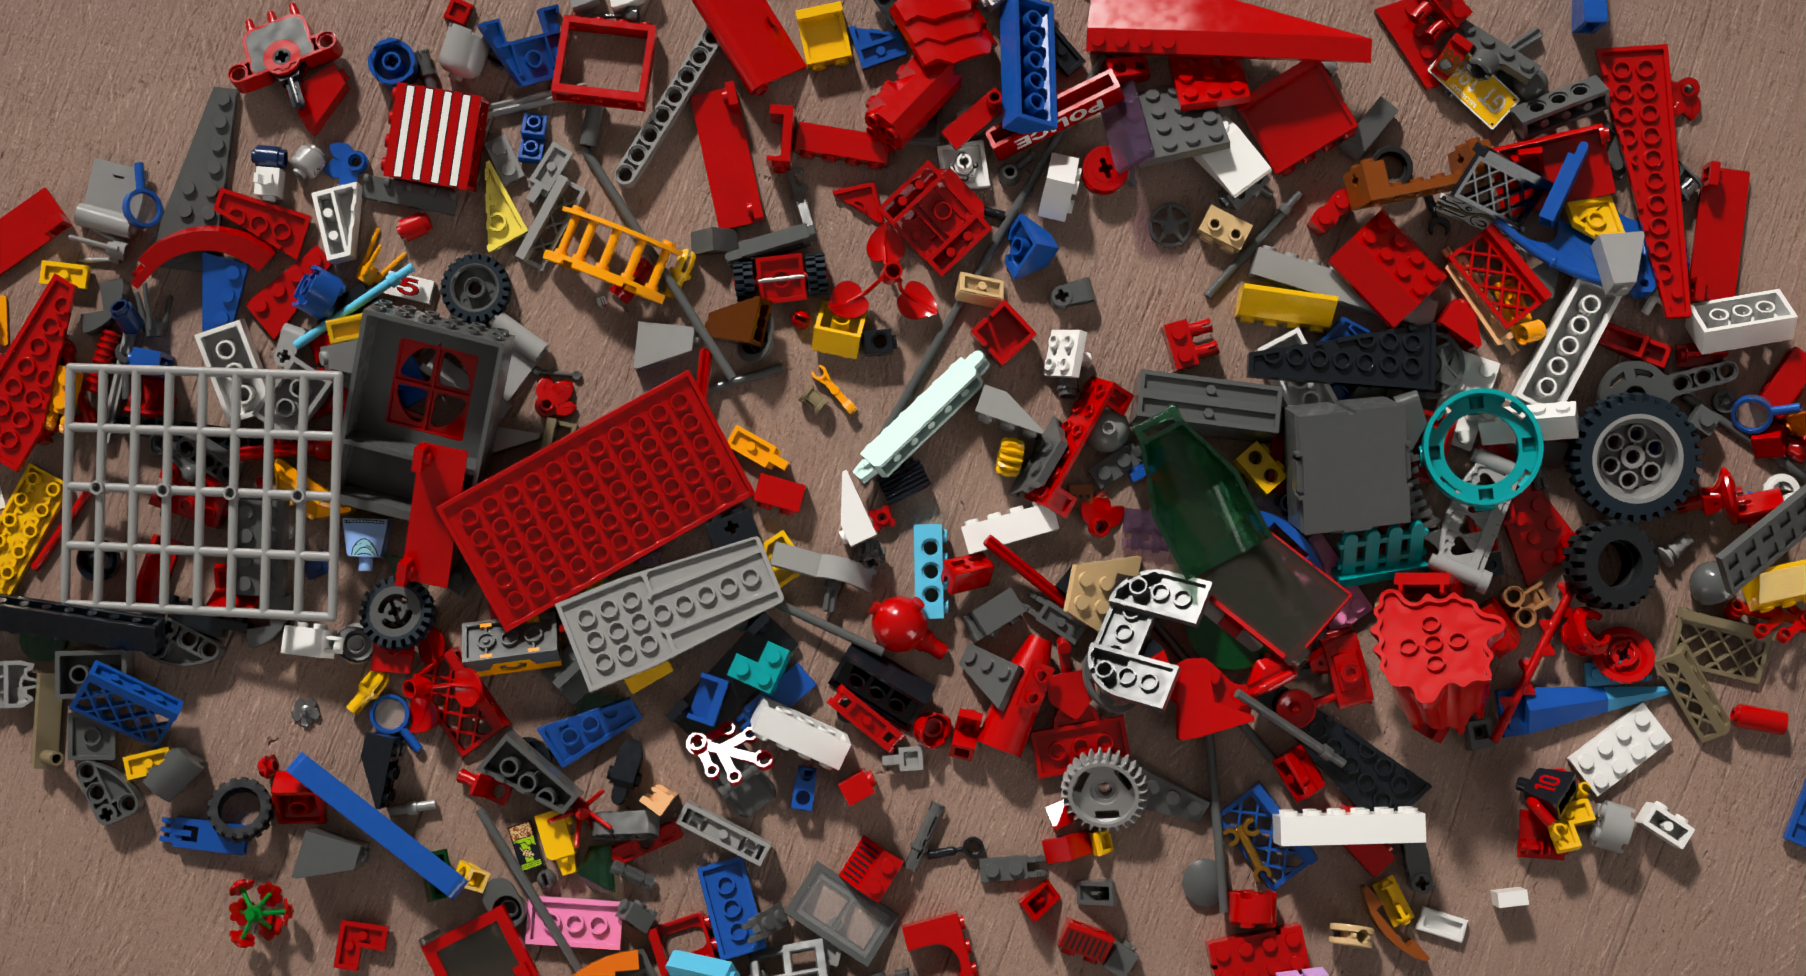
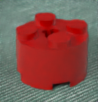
M1254 890L1229 891L1230 925H1241V928H1255V925L1276 927L1277 892L1265 890V894H1262V892Z

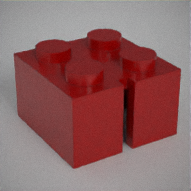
M1005 299L989 313L990 322L985 317L969 334L983 350L986 347L989 348L987 354L1000 368L1005 366L1037 335Z

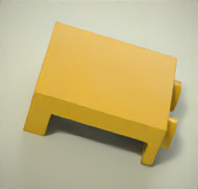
M841 1L796 10L808 70L813 69L814 72L825 70L826 66L835 64L836 67L848 65L849 61H853Z

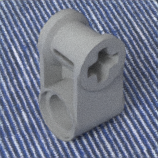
M289 323L284 324L273 356L277 365L282 368L287 365L289 360L284 361V356H295L301 360L307 344L298 350L294 346L293 341L307 333L308 329Z

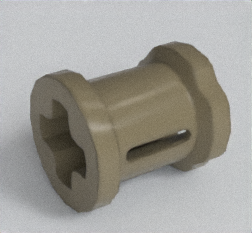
M810 385L798 401L807 404L814 410V414L817 415L825 407L829 399L821 396L814 390V386Z

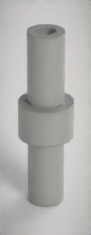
M436 799L421 802L417 800L407 801L403 805L388 807L389 816L407 813L408 815L419 814V811L437 809Z

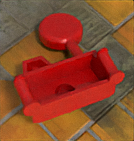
M1348 623L1345 627L1325 631L1326 637L1318 639L1320 648L1307 656L1311 673L1328 675L1332 693L1313 698L1305 690L1295 688L1283 692L1277 699L1275 705L1276 714L1297 728H1303L1310 724L1314 719L1316 707L1335 702L1337 708L1343 709L1364 703L1372 704L1374 696L1358 636L1356 631L1353 630L1351 623Z

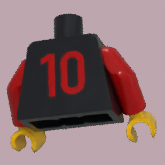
M1538 768L1531 779L1519 777L1516 782V790L1524 792L1526 806L1546 827L1549 826L1551 828L1549 835L1554 841L1561 839V835L1557 831L1562 835L1567 832V827L1564 824H1556L1554 821H1560L1574 796L1578 800L1587 798L1589 796L1588 792L1591 790L1589 783H1579L1576 773L1568 772L1564 768Z

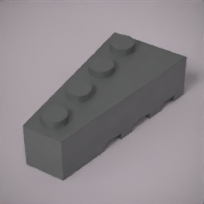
M514 730L505 734L476 769L481 773L494 777L495 780L515 788L516 791L522 794L529 795L536 801L561 814L566 813L584 793L582 789Z

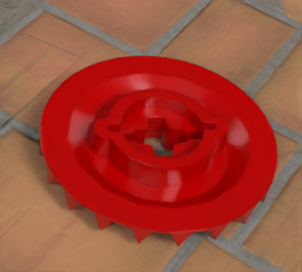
M1613 627L1598 635L1596 638L1598 641L1603 640L1606 634L1611 635L1606 652L1592 655L1595 668L1599 669L1602 676L1608 677L1610 682L1617 681L1619 684L1640 682L1648 676L1655 663V653L1651 643L1643 634L1627 627ZM1628 647L1626 658L1618 664L1620 660L1618 654L1624 652L1625 648Z

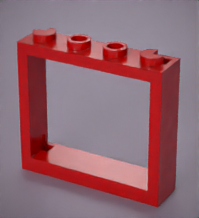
M579 14L564 15L551 87L553 101L646 112L658 38L656 25L647 22H641L640 24L630 23L623 19L613 21L606 20L603 17L587 18ZM570 30L647 39L639 92L562 84Z

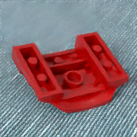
M898 0L893 3L889 10V13L923 68L942 62L954 65L968 59L987 56L990 54L991 49L996 48L998 45L987 28L988 23L976 6L978 0Z
M929 160L877 208L892 227L940 277L949 271L993 229L984 220V203L952 169H937Z

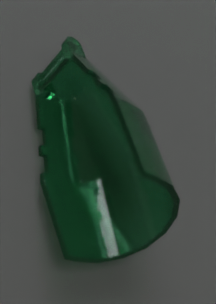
M1175 403L1168 405V409L1142 423L1136 422L1132 425L1141 445L1152 507V517L1186 581L1273 536L1239 471L1184 420ZM1171 417L1174 418L1176 423L1150 437L1146 436L1145 431Z

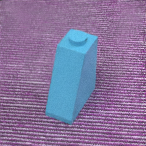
M673 950L665 966L670 976H740L731 961L680 950Z

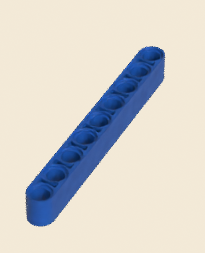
M300 752L285 770L453 901L469 882L303 752Z

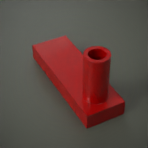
M994 87L941 131L943 137L955 151L1002 113L1001 93Z

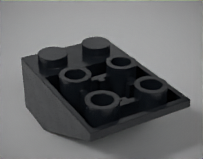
M374 731L365 734L361 759L375 808L382 809L389 807L390 803L394 802L396 789H393L394 781L398 780L401 766H398L399 757H402L404 754L405 743L402 736Z

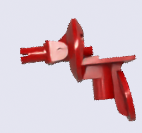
M1723 467L1720 470L1718 481L1714 487H1700L1697 496L1687 497L1688 499L1684 503L1679 501L1676 503L1679 514L1701 509V511H1704V515L1707 516L1720 511L1723 507L1726 517L1733 525L1747 523L1748 529H1750L1784 500L1780 488L1744 495L1742 487H1736L1734 477Z

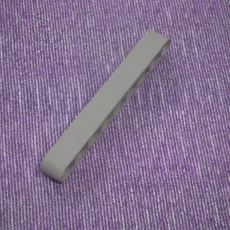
M708 26L703 30L617 166L615 178L621 187L630 189L637 184L687 105L690 96L694 94L721 51L718 42L715 44L707 42V38L713 35ZM705 55L707 58L704 63L698 64L694 61L696 56ZM686 74L694 76L693 81L690 83H684L682 78ZM675 93L682 95L681 100L677 103L670 101V97ZM661 113L669 114V119L666 122H659L657 120ZM650 132L657 134V138L653 142L645 140L646 135ZM643 152L645 156L642 161L636 162L633 160L634 154ZM629 171L632 173L629 181H622L620 179L623 172Z

